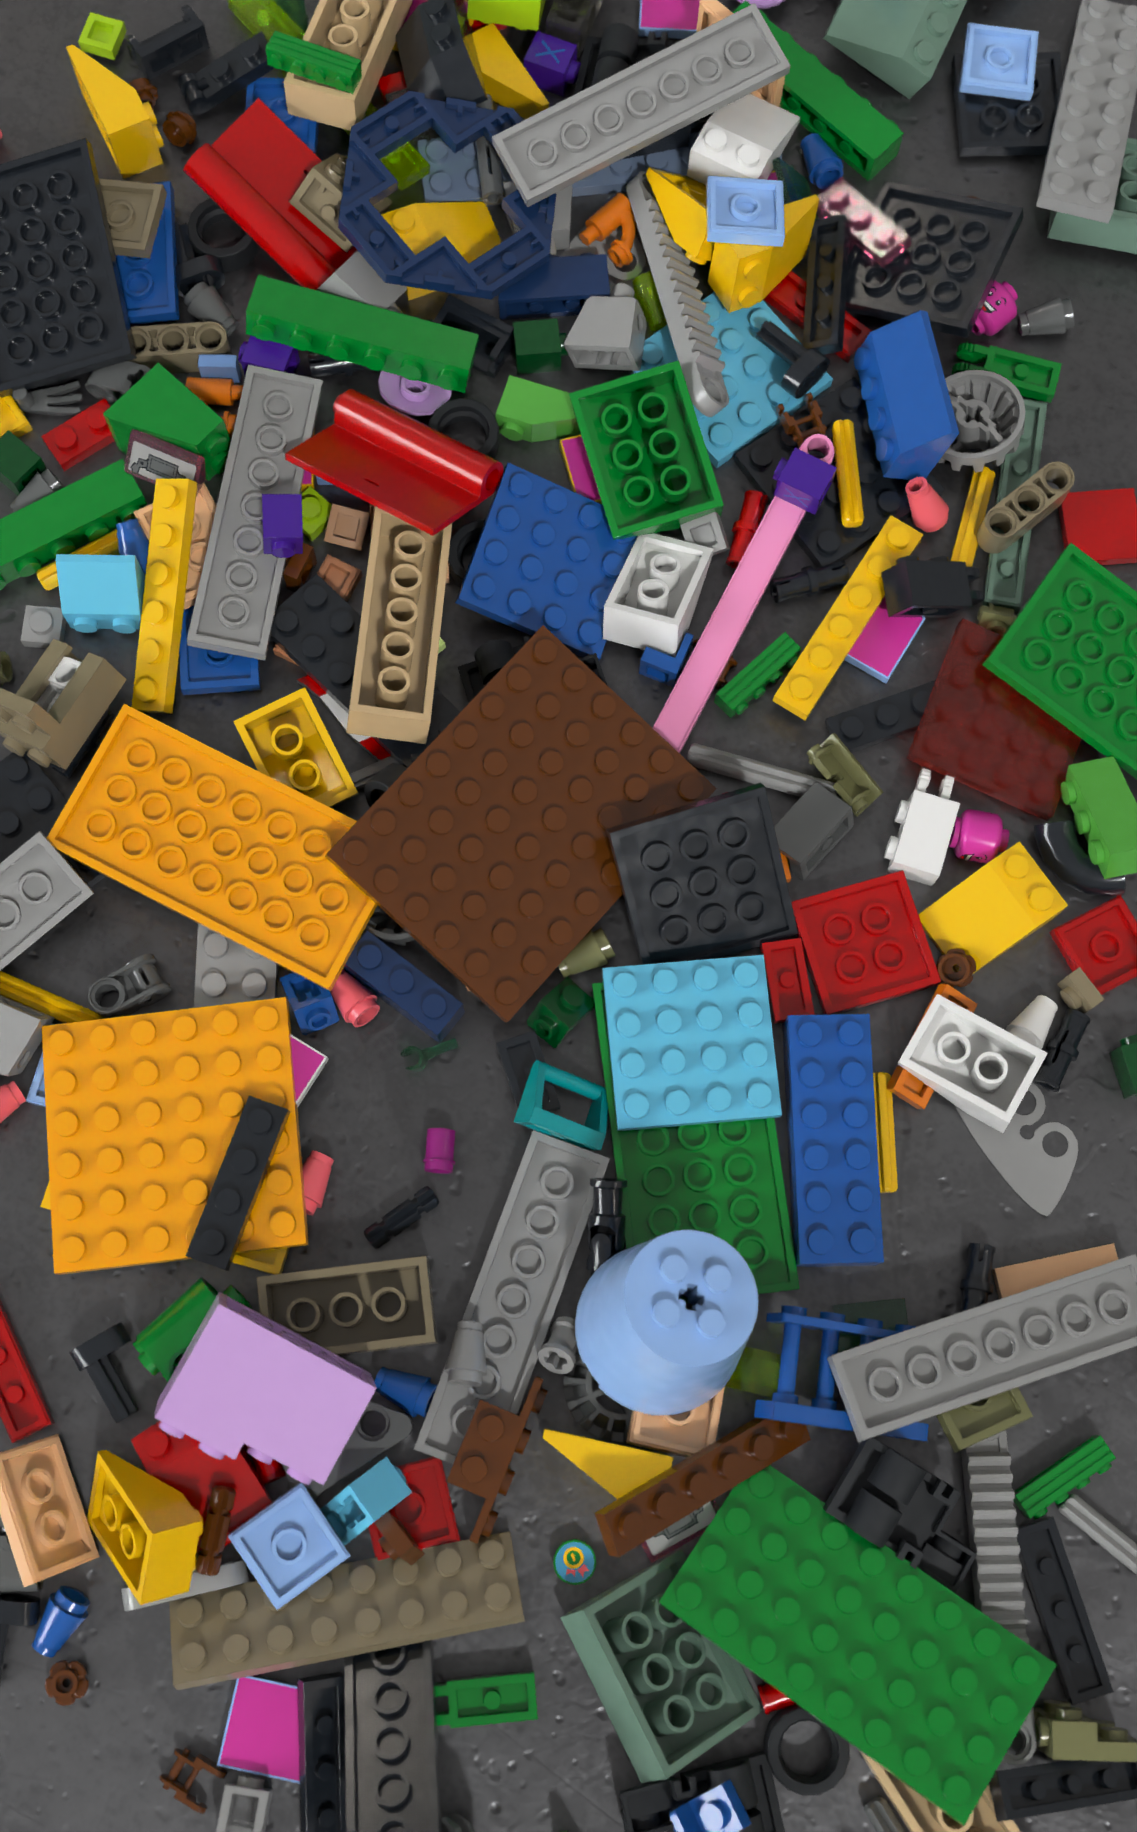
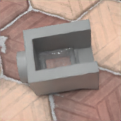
M238 1775L237 1783L230 1782L225 1784L216 1832L266 1831L273 1789L263 1788L265 1779Z

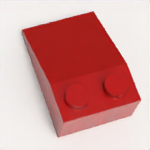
M158 1421L132 1438L131 1442L147 1473L184 1494L193 1509L199 1511L203 1521V1530L208 1509H212L209 1504L213 1487L228 1486L235 1489L236 1496L233 1510H229L231 1519L225 1546L231 1543L228 1538L230 1532L273 1502L243 1446L235 1460L224 1455L222 1460L216 1459L198 1447L201 1443L200 1441L186 1434L182 1439L176 1438L163 1431L159 1427L161 1421ZM203 1532L198 1539L197 1554L203 1550L200 1548Z

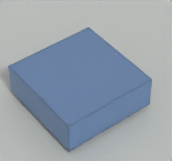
M199 355L198 369L201 378L233 379L234 385H241L242 374L236 355Z

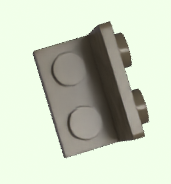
M336 153L311 169L289 203L347 253L354 246L338 228L347 156ZM386 197L373 206L382 214L390 208L393 202Z

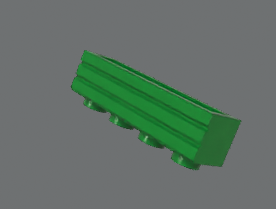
M274 31L265 48L268 65L316 81L317 83L337 88L340 91L353 94L362 78L360 59L278 31Z
M784 632L716 693L714 702L730 718L736 713L741 715L748 708V702L753 698L759 699L765 693V687L768 684L778 682L783 676L782 672L787 667L792 669L799 658L802 650L801 647Z
M1093 1435L1014 1490L1015 1497L1013 1501L1024 1517L1030 1519L1033 1517L1036 1520L1048 1512L1046 1507L1053 1502L1057 1505L1065 1501L1069 1497L1068 1492L1075 1487L1081 1489L1091 1482L1090 1476L1096 1472L1100 1475L1112 1467L1110 1462L1115 1460L1116 1457L1101 1435Z

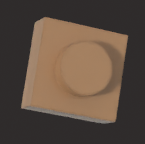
M332 503L324 541L361 551L370 512Z

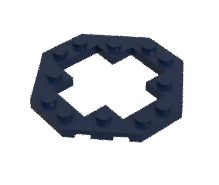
M408 91L351 127L338 228L385 283L491 300L549 261L556 193L529 207L526 206L518 189L503 198L501 208L520 228V231L471 263H468L446 237L441 238L415 255L373 206L397 191L398 181L380 159L431 127L450 149L457 153L482 136L493 146L492 136L524 120L513 108L498 106L497 110L476 107V102L447 97L445 102L425 98V93Z

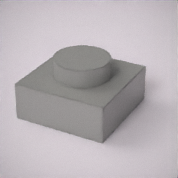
M717 512L680 525L686 542L713 548V555L730 549L720 516Z
M26 605L20 640L24 647L47 648L53 639L64 642L67 621L62 614L61 608Z

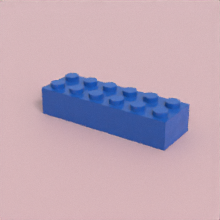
M870 1014L788 1015L782 1024L792 1240L796 1267L879 1265L884 1263Z

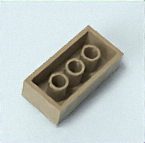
M427 1256L257 1277L260 1314L338 1356L438 1343L430 1266Z

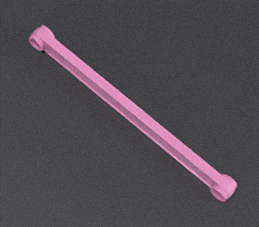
M814 434L808 437L800 447V450L806 453L813 450L820 451L825 456L820 460L831 465L835 452L833 443L827 436ZM774 496L653 726V729L679 753H681L807 512L777 496Z

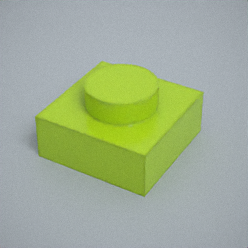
M90 12L78 40L80 49L86 53L115 60L127 32L125 23L121 20Z
M310 486L302 493L303 534L313 541L327 528L332 505Z

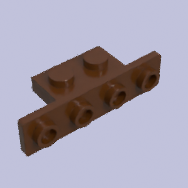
M535 1377L520 1416L480 1399L446 1482L486 1498L469 1541L476 1544L480 1535L489 1538L499 1514L491 1510L497 1493L506 1496L515 1471L508 1469L514 1452L520 1455L523 1454L532 1432L524 1428L529 1414L533 1412L539 1415L548 1390L541 1388L544 1380L541 1377Z

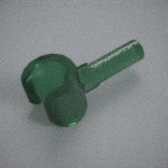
M453 1038L423 1050L416 1046H408L402 1050L400 1055L406 1057L417 1052L419 1054L418 1063L406 1069L419 1072L426 1067L428 1060L458 1048V1043Z

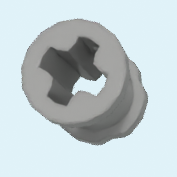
M562 1316L552 1323L550 1327L551 1337L548 1343L542 1345L538 1353V1359L547 1370L553 1373L567 1374L572 1371L576 1363L574 1356L577 1350L575 1319Z

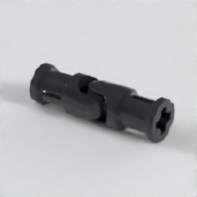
M590 1178V1185L594 1187L593 1212L588 1215V1246L591 1254L587 1258L586 1269L590 1271V1278L605 1261L623 1250L626 1215L622 1214L623 1188L627 1187V1180L619 1178ZM601 1225L612 1228L610 1231L598 1232V1228Z

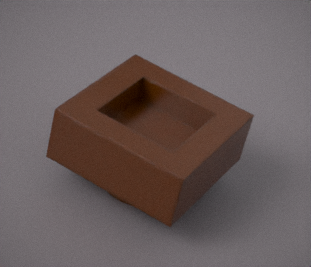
M303 543V554H295L286 559L283 576L288 590L296 592L308 582L317 564L313 546Z
M389 1512L375 1523L383 1534L378 1542L392 1560L395 1561L400 1557L412 1566L425 1554L401 1521Z

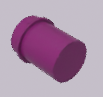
M446 1128L427 1129L425 1159H423V1163H425L424 1171L438 1174L453 1173V1165L456 1164L454 1161L455 1130Z

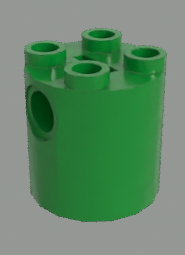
M204 1278L198 1279L136 1336V1341L133 1342V1346L140 1353L138 1359L143 1366L154 1376L161 1372L167 1382L219 1293ZM232 1284L222 1292L253 1309L246 1298Z

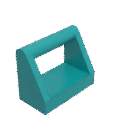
M536 1060L531 1068L513 1122L586 1150H601L606 1136L608 1115L605 1087ZM544 1081L592 1099L584 1126L542 1109Z

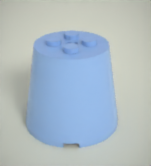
M696 1230L669 1232L615 1254L594 1272L584 1287L578 1302L575 1316V1337L583 1364H586L591 1375L599 1384L598 1387L607 1396L633 1411L648 1415L664 1416L685 1413L701 1406L718 1394L727 1384L737 1367L754 1327L758 1312V1292L753 1274L743 1257L731 1245L719 1237ZM682 1295L687 1297L688 1303L693 1305L690 1310L685 1309V1301L679 1299Z

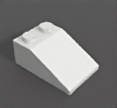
M748 94L715 111L707 120L690 150L687 176L707 185L708 176L767 180L799 124L800 117L752 94Z
M655 533L638 536L604 605L603 639L645 650L647 646L675 658L685 634L688 632L711 562L713 548Z
M937 994L898 1061V1065L965 1113L1004 1133L1048 1053Z

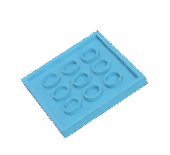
M713 292L702 301L707 305L704 312L710 315L707 324L714 327L711 336L718 340L715 348L722 352L718 360L725 362V367L721 374L729 396V403L713 417H707L702 414L694 404L693 407L709 459L718 468L734 457L737 452L781 423L776 412L777 405L783 404V413L788 412L789 416L805 406L806 402L805 395L796 399L781 387V381L791 365L757 340L755 336L761 330V325L765 321H771L799 344L801 342L763 300L752 307L728 313L715 292ZM668 325L644 341L640 371H633L634 374L678 361ZM826 372L807 393L811 392L813 399L831 387L833 378Z
M764 955L602 968L617 1131L778 1118L782 1116Z

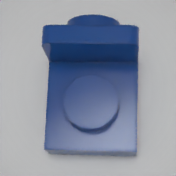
M294 972L279 978L302 1035L322 1030L340 1020L329 990Z
M730 1779L669 1813L675 1832H738L752 1824Z

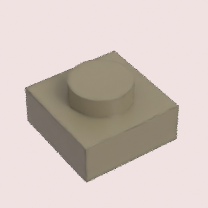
M1080 967L1057 984L1061 989L1060 995L1064 1003L1070 1009L1084 1014L1105 1000Z

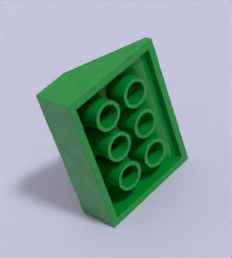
M679 360L569 393L613 540L680 529L681 524L713 512H717L721 517L724 504Z

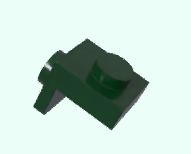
M567 976L539 1001L528 1018L527 1024L535 1030V1033L540 1038L544 1039L553 1048H557L568 1032L593 1010L594 1000Z

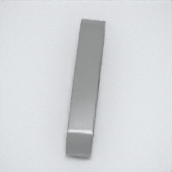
M243 1559L223 1563L220 1565L219 1573L215 1576L203 1575L194 1570L192 1572L189 1592L139 1605L129 1587L122 1588L124 1611L144 1608L246 1583L249 1581L247 1565Z

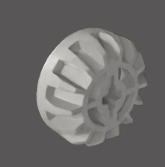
M985 370L962 371L946 377L945 380L959 435L956 437L957 443L953 446L950 445L938 463L949 461L952 470L959 472L963 465H973L974 472L983 471L984 464L992 462L994 466L1004 463L1006 453H1015L1018 449L1020 437L1024 434L1025 404L1019 390L1005 377ZM992 420H994L997 423L999 433L996 430V424ZM962 447L967 449L980 448L983 450L980 453L959 452Z

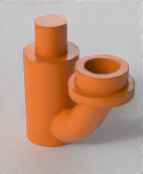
M617 193L586 220V229L579 234V238L586 246H589L595 240L602 242L621 225V240L615 239L611 242V247L607 250V253L616 266L622 267L629 265L633 261L631 249L636 235V221L629 199L622 193Z
M187 377L185 385L206 405L233 406L234 400H240L243 385H234L233 379ZM224 411L221 418L225 422L229 438H232L237 415L231 414L230 411Z

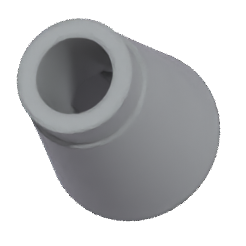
M475 1321L458 1322L445 1367V1372L448 1373V1383L467 1387L482 1385V1377L487 1375L482 1323Z

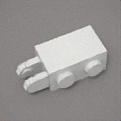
M922 768L915 789L908 801L901 800L894 822L900 823L897 837L890 836L884 858L890 860L887 869L888 873L903 870L907 879L932 886L940 876L960 803L949 800L955 778L945 775L940 783L938 796L925 793L931 779V770Z

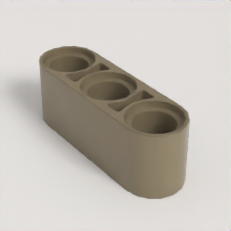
M216 322L131 327L135 351L139 349L144 350L136 354V359L129 361L145 365L150 369L159 363L171 374L199 372V355H232L226 330ZM218 344V346L215 348H207L210 345ZM174 347H181L179 350L170 351Z
M1059 461L1050 462L992 507L985 515L976 535L980 548L991 554L1006 550L1063 503L1074 484L1075 476L1071 467ZM1047 482L1056 484L1059 489L1050 487ZM1019 504L1027 505L1032 511L1023 510ZM990 526L999 527L1005 534L994 532Z

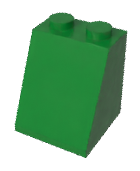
M159 363L103 413L116 445L124 455L131 457L133 442L136 441L195 465V477L209 481L217 473H223L225 470L231 441L224 420Z

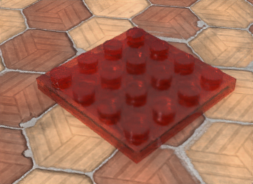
M963 618L957 624L907 759L942 775L954 777V780L1048 821L1054 816L1061 796V783L1066 782L1068 765L1073 763L1081 738L982 665L1002 636Z

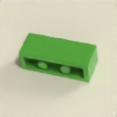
M1111 756L1068 765L1065 782L1061 783V796L1064 803L1070 805L1073 810L1077 832L1080 835L1084 834L1091 862L1094 865L1098 864L1104 879L1137 873V802L1115 758Z

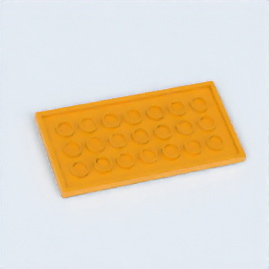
M126 704L119 711L47 836L51 844L68 857L329 991L334 987L377 907V904L325 857L332 847L357 822L356 820Z

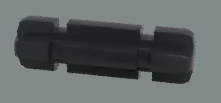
M428 1186L423 1187L414 1194V1199L410 1201L408 1198L384 1215L382 1222L379 1224L375 1222L366 1228L364 1235L371 1246L375 1249L380 1248L390 1241L389 1236L392 1234L394 1236L398 1235L419 1220L421 1213L424 1211L428 1213L437 1207L439 1199L433 1190Z

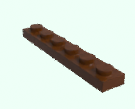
M754 1418L598 1510L594 1514L608 1555L615 1557L624 1555L810 1441L811 1438L807 1426L804 1424Z

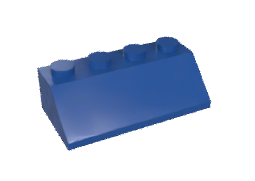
M920 310L871 331L854 356V366L858 370L861 383V395L865 400L869 416L868 424L875 440L876 457L880 461L883 477L911 480L915 477H924L926 479L959 435L928 312Z

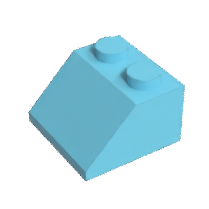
M56 554L61 610L70 628L83 633H93L97 629H113L116 632L125 634L134 633L136 629H140L145 575L135 555Z

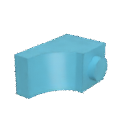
M385 1457L349 1484L320 1510L345 1546L411 1494L412 1491L406 1484V1478L402 1471L392 1465L390 1460Z

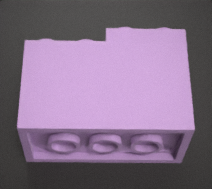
M219 1292L160 1395L154 1418L161 1421L159 1427L166 1433L180 1439L186 1434L200 1441L201 1443L198 1447L216 1459L222 1460L224 1455L235 1460L243 1444L250 1446L247 1452L254 1458L266 1464H271L274 1459L289 1467L286 1472L294 1479L310 1485L312 1480L324 1485L377 1388L370 1372Z

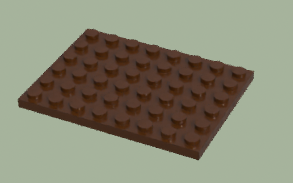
M542 625L332 847L325 857L506 1023L623 894L606 829L707 799L717 788Z

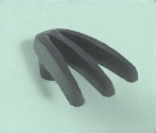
M78 381L28 392L25 388L13 391V398L18 402L20 409L28 413L70 416L82 412L79 407H54L83 400L81 394L61 396L79 389L81 384Z

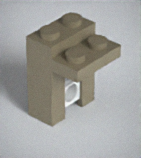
M53 639L16 694L0 688V735L5 738L2 744L13 753L23 757L27 751V756L43 767L48 768L51 763L66 770L127 679L104 658L88 653L84 660L79 659L71 653L73 648L69 644Z

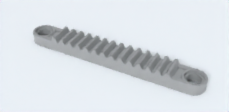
M641 171L627 184V195L691 401L702 414L707 417H713L729 403V396L721 374L725 367V362L718 360L722 352L715 348L718 342L717 338L711 336L714 327L707 324L710 315L704 312L707 306L706 303L700 301L703 295L702 291L696 289L699 280L693 277L695 268L689 266L691 260L685 257L686 250L674 242L646 176L647 172Z
M1005 1430L961 1450L969 1546L977 1554L971 1565L974 1602L976 1609L1029 1645V1638L1026 1634L1027 1619L1024 1615L1026 1604L1022 1596L1024 1584L1020 1577L1022 1564L1018 1556L1020 1552V1545L1017 1542L1018 1527L1015 1524L1017 1512L1013 1505L1015 1492L1011 1484L1013 1480V1473L1010 1471L1011 1455L1008 1453L1007 1433ZM1033 1707L1019 1730L1023 1738L1021 1750L1013 1755L1006 1752L1001 1761L1002 1763L1020 1765L1032 1758L1036 1750Z

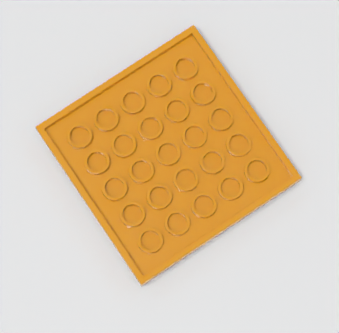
M286 997L42 1026L54 1274L62 1275L193 1259L186 1256L187 1250L249 1096L286 1108L290 1111V1115L235 1254L309 1245L292 1058L289 1000Z

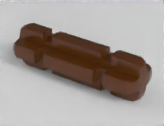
M214 1486L212 1489L209 1504L212 1509H208L200 1544V1548L203 1550L198 1553L195 1568L196 1572L200 1574L215 1576L219 1573L222 1561L220 1552L224 1551L231 1519L229 1510H233L236 1496L235 1489L231 1487Z

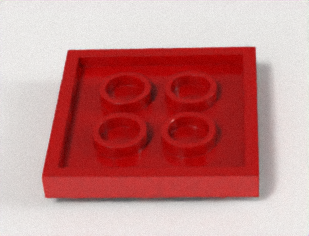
M903 870L791 902L799 934L798 938L802 940L804 956L824 1015L840 1014L934 987L941 983Z

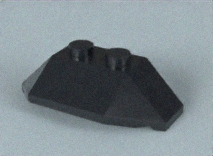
M428 0L418 5L395 36L408 91L425 93V98L445 102L447 97L476 102V105L488 100L469 20L467 19L464 0Z

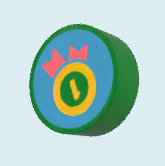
M566 1540L558 1546L554 1553V1570L563 1582L571 1585L582 1584L588 1581L595 1571V1553L591 1546L583 1540Z

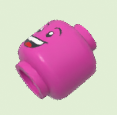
M996 280L994 281L971 330L977 336L981 334L993 336L1016 317L1017 305L1015 300L1018 298V295L1008 282L1003 281L999 283Z
M967 809L962 812L960 817H956L948 847L954 848V853L959 859L987 864L996 858L998 852L1003 853L1006 851L1009 841V830L1003 829V822L998 814Z

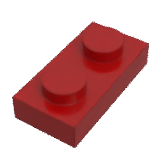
M105 398L41 436L44 444L63 471L68 470L115 441L103 415L111 407Z
M801 938L761 943L760 950L761 955H764L773 1024L783 1023L788 1015H815Z

